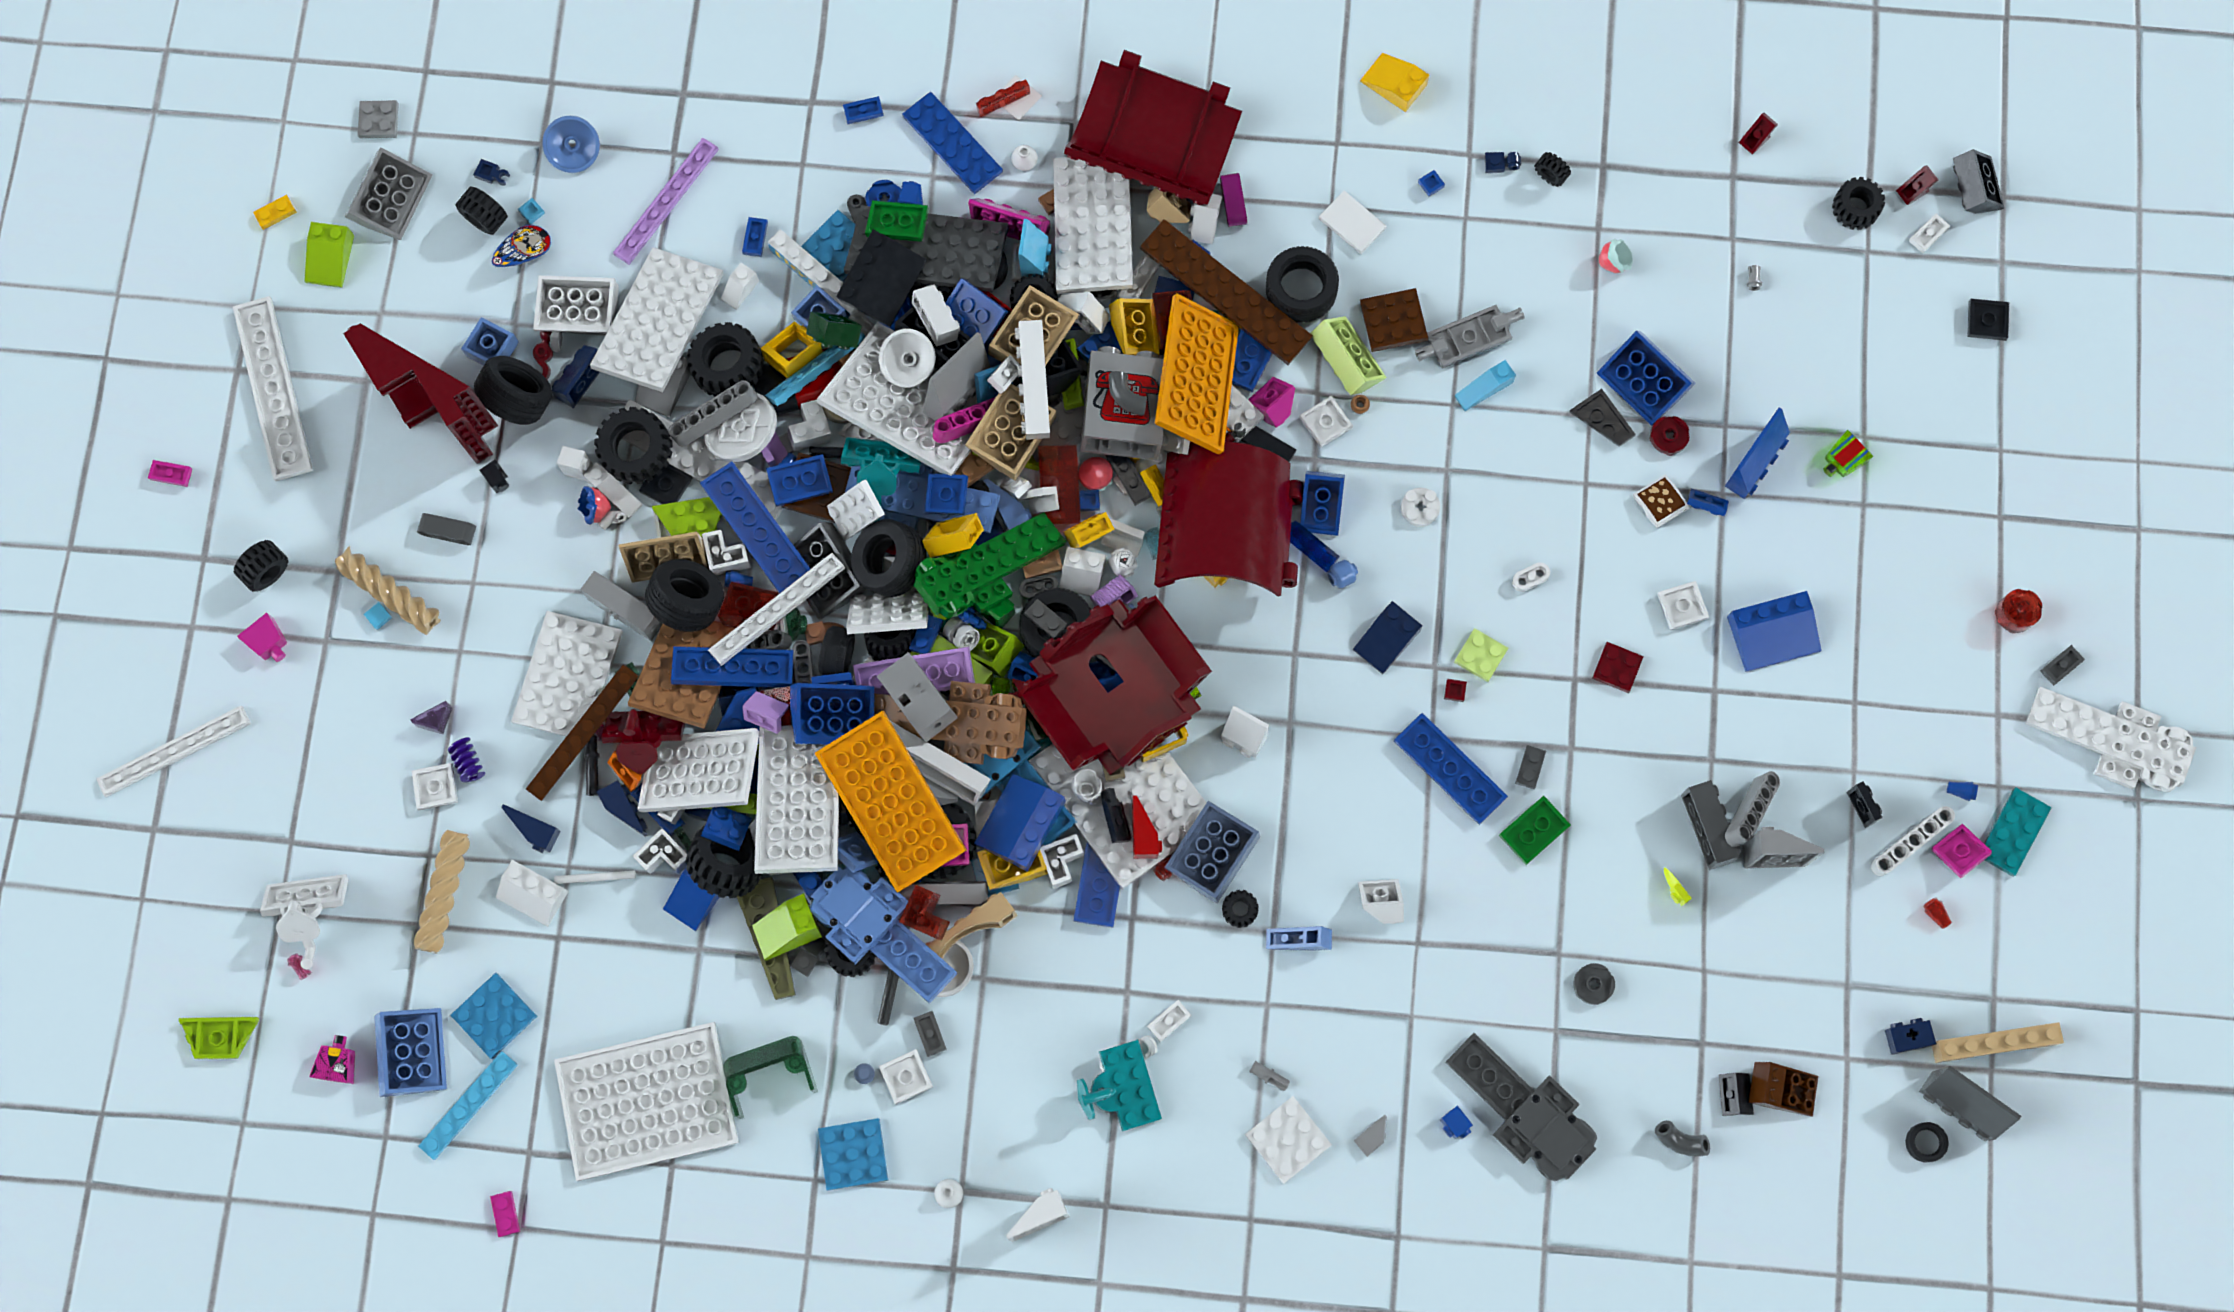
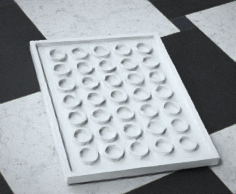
M877 322L817 398V403L938 472L952 476L971 452L965 444L972 433L946 443H938L933 439L935 421L925 415L923 410L929 380L938 369L934 367L928 379L915 387H900L888 381L880 369L879 352L883 342L894 331ZM913 356L909 358L910 363L914 361ZM976 395L973 398L970 397L961 410L976 405Z
M1162 743L1159 744L1158 746H1156V747H1155L1154 749H1152V750H1155V749H1157V748L1163 746ZM1054 744L1029 760L1053 791L1065 796L1066 803L1064 805L1077 820L1074 826L1122 890L1176 851L1206 805V801L1168 752L1145 762H1142L1141 758L1130 766L1124 767L1125 779L1105 782L1103 767L1098 759L1073 771ZM1083 769L1094 770L1098 778L1102 780V791L1107 788H1114L1116 798L1119 802L1123 803L1132 837L1131 841L1112 843L1102 807L1101 793L1097 799L1090 802L1082 801L1076 797L1072 790V782L1078 771ZM1133 795H1137L1158 833V840H1162V853H1159L1158 859H1133Z
M715 1022L554 1060L576 1181L739 1143Z

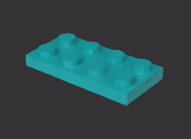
M2015 787L1984 842L1992 851L1985 861L2013 877L2016 876L2052 807Z

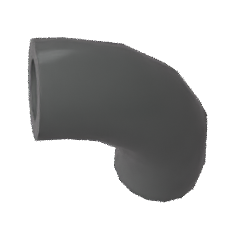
M1121 371L1111 372L1108 379L1109 389L1115 403L1127 412L1144 416L1147 397L1137 395L1130 390L1126 373Z
M1667 1120L1662 1121L1655 1128V1134L1667 1148L1676 1153L1687 1156H1708L1710 1153V1143L1706 1135L1684 1134L1671 1121Z

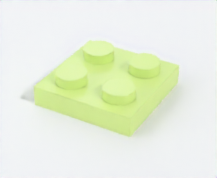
M1474 628L1454 663L1489 682L1506 654L1508 647Z

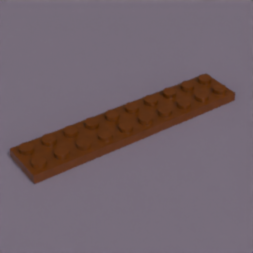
M1165 219L1140 246L1141 251L1288 366L1311 340L1312 334Z

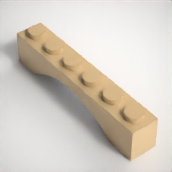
M1001 892L993 894L987 899L985 904L972 909L970 915L957 920L951 929L942 931L936 940L932 943L928 942L926 945L943 959L947 951L961 938L982 929L1002 928L1017 917V914Z
M2058 1022L1936 1041L1937 1044L1932 1046L1935 1063H1942L2002 1052L2055 1046L2064 1043L2060 1023Z

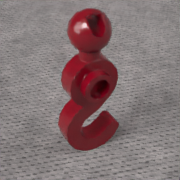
M540 331L542 342L534 347L533 356L536 362L543 368L542 375L548 380L551 375V369L547 362L553 357V351L549 346L552 331Z

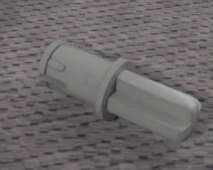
M1257 1061L1254 1062L1250 1069V1073L1265 1080L1266 1084L1268 1082L1282 1091H1285L1290 1083L1288 1079L1275 1073L1273 1068L1270 1070Z

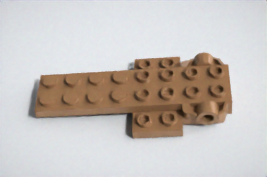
M951 681L949 701L946 700V702L958 718L931 739L945 741L944 752L962 763L983 764L984 754L991 758H1013L1016 756L1018 749L1023 748L1026 729L1027 708H1023L1022 701L1018 696L1001 693L990 696V684ZM874 693V716L884 711L890 721L922 738L890 695ZM910 699L903 703L904 706L911 702Z

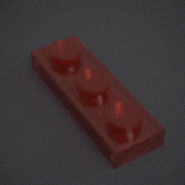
M1027 80L1017 81L1009 88L1000 89L992 96L981 98L976 103L977 112L980 117L1031 94Z

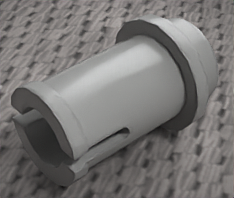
M1752 265L1751 269V266H1749L1747 287L1751 291L1760 290L1762 286L1760 281L1761 267L1759 265Z

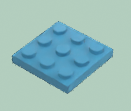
M837 210L801 247L844 283L848 276L844 272V267L856 224Z
M494 973L450 1015L490 1059L498 1055L538 1017L498 973Z
M879 1118L818 1128L827 1191L888 1181Z

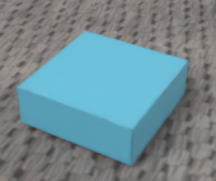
M533 198L518 208L519 213L530 225L545 214L544 210Z
M380 602L364 613V616L376 630L392 619V616Z

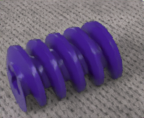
M469 737L459 739L448 748L452 761H455L454 766L458 768L457 773L461 775L460 780L462 782L476 781L485 775V772H478L483 766L475 765L480 761L479 758H472L477 754L476 751H469L474 747L473 744L467 745L471 740Z

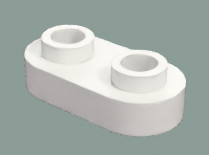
M1536 563L1514 575L1512 580L1513 587L1520 592L1534 588L1548 580L1550 569L1544 563ZM1536 572H1541L1543 576L1538 577L1536 575ZM1519 580H1524L1525 585L1519 584Z

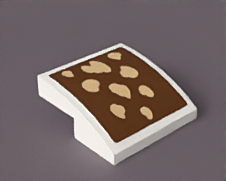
M1666 475L1633 494L1635 501L1645 510L1646 517L1657 528L1689 509V505L1682 494Z

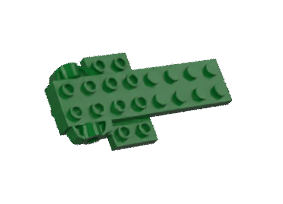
M1043 512L979 546L974 543L970 549L937 556L938 558H926L918 565L915 571L914 587L935 615L941 614L945 618L950 619L962 614L973 605L979 613H982L1012 597L1013 592L1004 582L1003 577L1059 549L1066 544V540Z

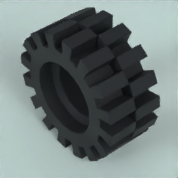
M1545 152L1534 165L1537 174L1541 175V178L1545 179L1548 184L1551 183L1552 186L1555 185L1556 187L1562 186L1571 174L1570 167L1566 165L1567 163L1562 161L1561 157L1558 158L1556 154L1552 155L1551 152Z
M1246 890L1232 891L1223 901V917L1233 927H1247L1256 919L1259 906L1257 899L1253 897L1252 893H1248ZM1238 901H1242L1248 906V912L1244 916H1237L1232 910L1233 905Z

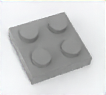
M397 100L360 101L358 137L397 138L399 108Z

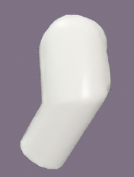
M610 511L598 525L606 530L611 523L625 522L627 516L622 511Z

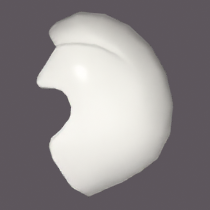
M1080 770L1073 778V793L1082 801H1093L1098 798L1102 791V780L1098 778L1094 770Z

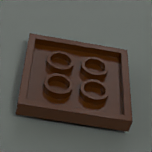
M1416 288L1360 299L1371 352L1428 341Z
M798 452L796 461L813 456ZM825 460L833 493L781 505V507L835 523L829 514L827 505L845 493L852 467Z

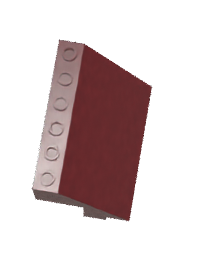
M361 323L349 327L343 333L376 389L382 396L389 394L409 429L439 413L446 426L476 464L493 455L482 436L498 427V424L470 386Z

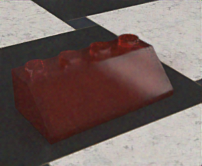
M1077 444L1038 446L1040 488L1056 486L1059 501V510L1044 513L1053 524L1081 523Z

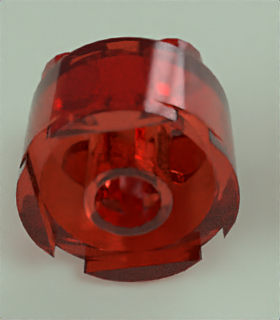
M2015 589L1999 601L1995 609V615L1999 624L2010 633L2024 632L2040 620L2043 608L2042 602L2033 591Z

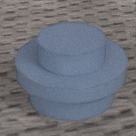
M866 1063L858 1065L854 1071L856 1081L861 1084L870 1083L875 1076L873 1067Z

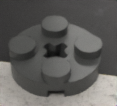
M1591 963L1582 967L1575 974L1573 987L1576 996L1583 1002L1590 1005H1598L1606 1002L1614 993L1615 979L1605 966ZM1593 979H1596V983L1600 984L1595 990L1591 989L1592 987L1589 985V982Z

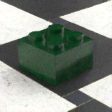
M810 312L806 334L811 336L813 341L820 342L823 347L833 348V345L841 349L849 350L850 347H858L862 325L845 315Z

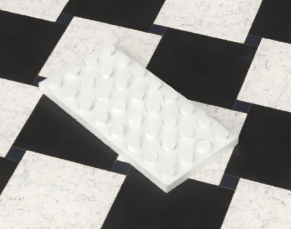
M1068 157L1053 158L1057 294L1133 288L1130 180L1123 178L1122 174L1116 172L1108 173L1102 167L1089 166L1080 159L1072 160Z
M653 247L590 364L591 369L663 392L723 276V270Z
M793 725L782 726L778 734L760 727L755 874L838 871L839 794L815 755V752L826 745L795 744Z

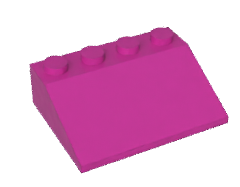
M969 199L971 219L1008 223L1007 237L1021 240L1024 219L1031 221L1047 236L1051 228L1050 220L1044 216H1034L1025 210L1018 211L1006 204H996L990 199Z

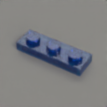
M1294 520L1291 523L1290 543L1328 573L1330 566L1334 565L1340 556L1299 522Z

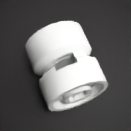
M959 617L951 618L943 628L944 638L957 648L969 647L971 651L979 642V632L963 622Z

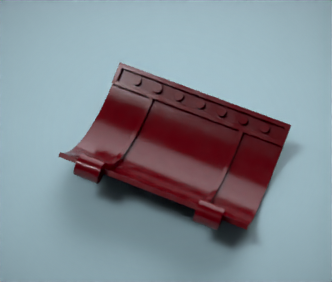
M1125 49L1119 66L1101 60L1076 130L1070 142L1066 145L1063 154L1068 155L1067 157L1072 160L1080 159L1085 161L1089 166L1102 167L1108 173L1116 172L1122 174L1121 176L1125 179H1136L1142 185L1158 187L1159 191L1175 193L1181 199H1192L1198 205H1208L1242 114V110L1225 105L1231 87L1213 81L1208 91L1139 66L1142 56Z
M1225 442L1224 452L1219 455L1197 444L1189 445L1188 455L1175 452L1167 453L1154 585L1161 588L1174 584L1175 580L1189 577H1227L1253 583L1267 589L1278 597L1281 596L1282 587H1295L1297 585L1298 565L1288 562L1292 505H1300L1303 502L1304 484L1300 480H1290L1291 463L1266 449L1236 442Z

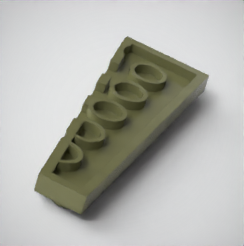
M773 878L760 879L754 890L749 893L747 892L746 895L741 897L737 895V899L775 1000L796 996L788 952L765 961L752 927L753 924L778 907Z

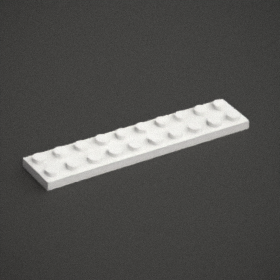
M268 296L233 306L273 479L280 481L311 472L313 467L272 298Z
M630 399L624 407L627 411L630 407H636L638 410L640 408L647 409ZM654 413L668 430L673 422ZM632 431L622 438V440L644 452H647L650 445V437L645 431ZM670 436L673 447L670 448L672 457L667 458V461L670 465L691 475L692 478L699 482L730 463L716 458L708 450L704 439L700 437L692 443L681 447ZM745 461L733 462L776 520L783 508L781 506L776 507L767 473Z

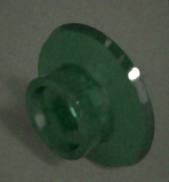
M798 608L793 609L786 615L788 634L791 636L792 641H795L799 634L806 632L807 618L805 615L800 614Z

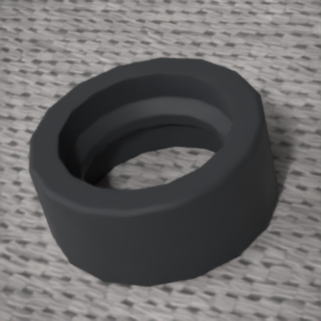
M1931 1122L1919 1123L1911 1127L1905 1140L1909 1154L1917 1161L1924 1163L1941 1159L1946 1154L1949 1146L1948 1136L1944 1129ZM1922 1130L1932 1131L1938 1137L1939 1147L1935 1153L1926 1155L1917 1149L1915 1138Z

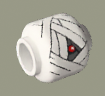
M1125 548L1112 552L1109 559V564L1116 576L1122 575L1124 578L1132 576L1138 565L1132 552L1125 550Z

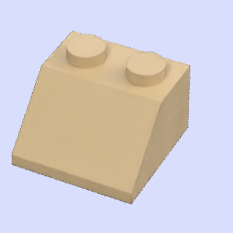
M1158 187L1149 193L1147 212L1150 217L1156 218L1160 223L1163 219L1169 223H1188L1190 221L1191 203L1188 200L1181 199L1175 193L1169 191L1167 193L1159 191Z

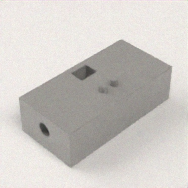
M593 571L580 589L589 601L649 641L653 640L663 624L652 615L646 604L596 571Z
M909 652L877 676L925 742L929 741L958 718Z

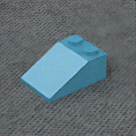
M1024 219L1018 253L1021 277H1028L1029 274L1036 277V274H1039L1043 279L1044 274L1049 271L1047 255H1051L1052 244H1049V238L1031 221Z

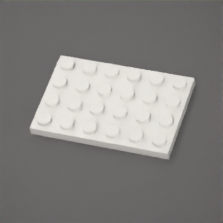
M547 611L511 722L566 737L606 687L623 631Z
M756 728L683 734L682 741H662L657 748V762L644 773L638 810L643 813L747 805L760 731Z

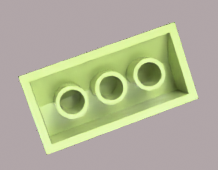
M1346 316L1325 319L1310 333L1313 335L1314 343L1320 348L1325 360L1330 363L1335 375L1340 378L1345 390L1350 395L1360 394L1387 378Z

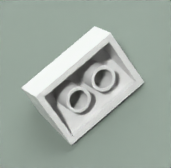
M511 860L501 877L496 898L548 927L568 891Z

